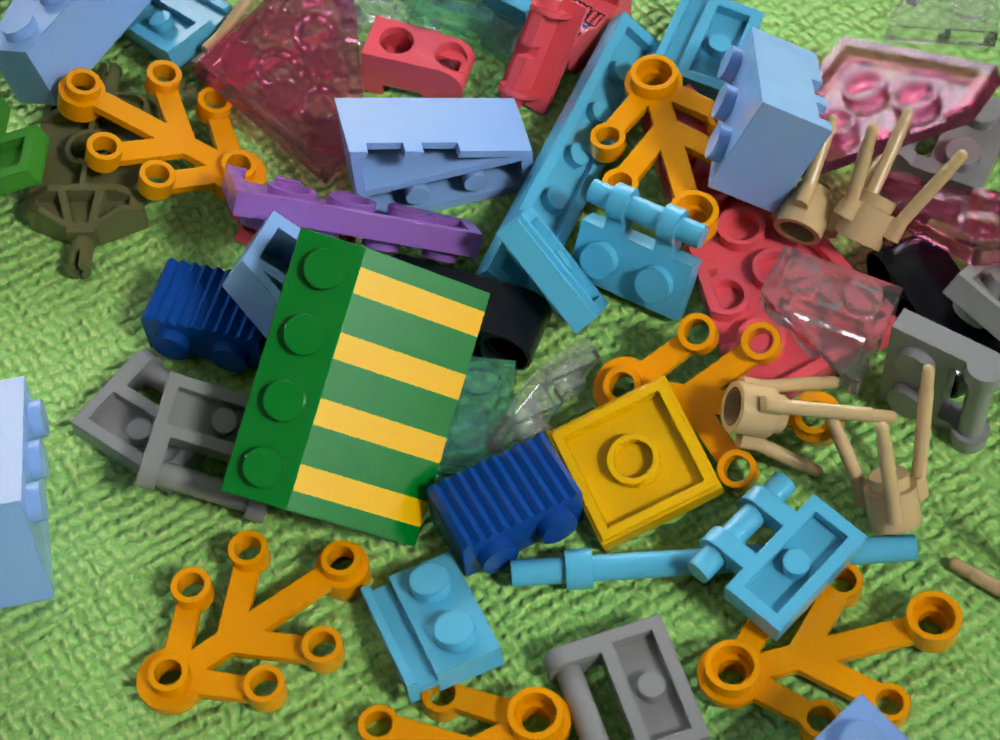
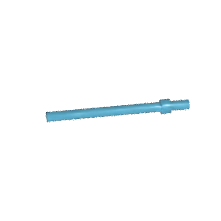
M915 534L867 537L864 548L850 563L853 565L917 561L918 545ZM765 544L746 546L757 554ZM591 548L564 550V557L510 560L512 587L566 584V590L594 589V582L692 576L687 568V563L702 548L592 555ZM721 568L716 574L733 572L730 569Z

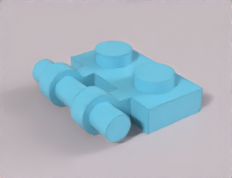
M594 179L587 190L586 201L605 209V216L607 218L592 212L582 219L572 258L595 286L677 321L687 311L702 259L680 250L681 244L685 243L700 249L706 240L709 227L689 218V211L672 203L663 207L639 197V190L622 182L613 186L599 179ZM632 221L654 230L656 239L630 229Z
M775 472L763 486L753 485L739 500L740 510L723 527L714 526L699 541L702 549L687 563L690 573L703 583H707L721 568L730 569L736 574L725 586L723 598L776 642L864 548L868 537L815 494L797 512L784 502L796 490V487L791 479L781 472ZM760 527L770 528L776 534L757 554L744 544Z

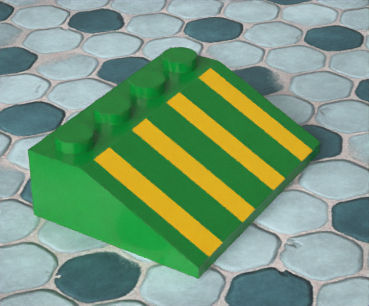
M301 227L220 491L415 546L428 504L426 489L431 484H434L490 293L370 248Z

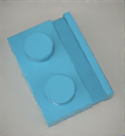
M152 0L121 36L159 60L171 61L180 68L184 64L189 63L202 51L201 45L217 31L233 8L231 4L224 0Z
M680 0L655 54L668 57L676 64L683 77V86L691 84L699 94L715 101L724 84L723 80L717 78V74L727 49L731 45L739 47L751 27L760 29L765 12L732 0Z
M533 207L515 217L496 233L504 243L511 258L522 270L528 273L543 292L554 312L567 322L575 334L595 320L609 304Z
M451 552L388 576L390 583L372 590L369 584L360 588L365 607L411 703L421 700L420 693L435 686H438L440 691L505 664L501 646Z

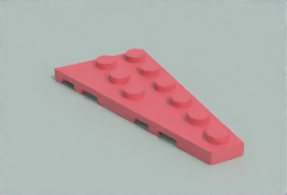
M688 84V85L685 86V87H687V88H689V89H691V90L697 92V91L692 87L691 84ZM674 108L677 121L707 135V122ZM649 112L641 118L644 135L652 127ZM687 153L697 189L710 194L715 198L719 206L718 229L713 238L703 244L700 249L683 244L682 246L684 252L702 259L695 284L705 314L713 320L719 330L717 349L720 358L741 344L743 331L755 322H767L773 325L782 338L783 350L777 360L770 364L757 365L743 375L746 377L776 379L835 376L888 347L891 327L897 317L824 235L820 243L812 246L801 245L784 238L774 228L771 212L708 187L711 165ZM660 156L654 164L667 202L670 204L673 196ZM766 333L755 336L751 342V350L755 353L767 352L773 345V337ZM806 391L779 394H783L792 400Z

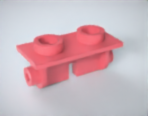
M573 0L531 1L530 10L504 77L498 85V91L501 92L500 98H514L518 109L524 104L542 115H547L589 8Z

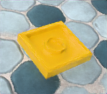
M665 375L547 433L556 453L583 493V508L605 552L725 493Z

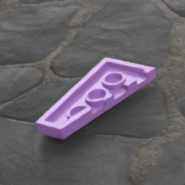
M225 164L221 188L232 215L239 216L240 223L246 227L258 230L274 210L298 227L339 238V234L363 238L362 245L382 252L395 253L398 252L399 245L420 248L422 249L421 254L424 257L445 263H456L459 255L478 259L483 234L471 220L398 203H389L387 212L384 213L376 211L377 203L375 201L362 197L359 194L337 190L336 192H330L328 199L316 197L317 192L315 190L302 186V181L276 175L275 180L268 182L267 186L245 181L246 168Z

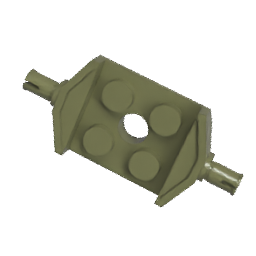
M106 62L98 66V76L104 83L106 92L161 120L157 105L139 92L119 91L123 70L118 64L110 62L108 72ZM46 105L43 108L40 128L50 137L42 183L29 187L24 213L32 231L70 245L65 272L68 276L79 279L81 269V275L83 279H86L92 273L94 248L147 229L149 220L144 207L145 197L139 193L137 188L139 170L142 164L120 166L113 172L99 173L89 168L85 160H79L78 158L85 153L88 138L97 132L112 133L121 142L144 138L102 116L90 122L79 123L65 118L59 112L57 106ZM104 150V151L101 153V155H111V154H112V153H110L109 151H106V150Z

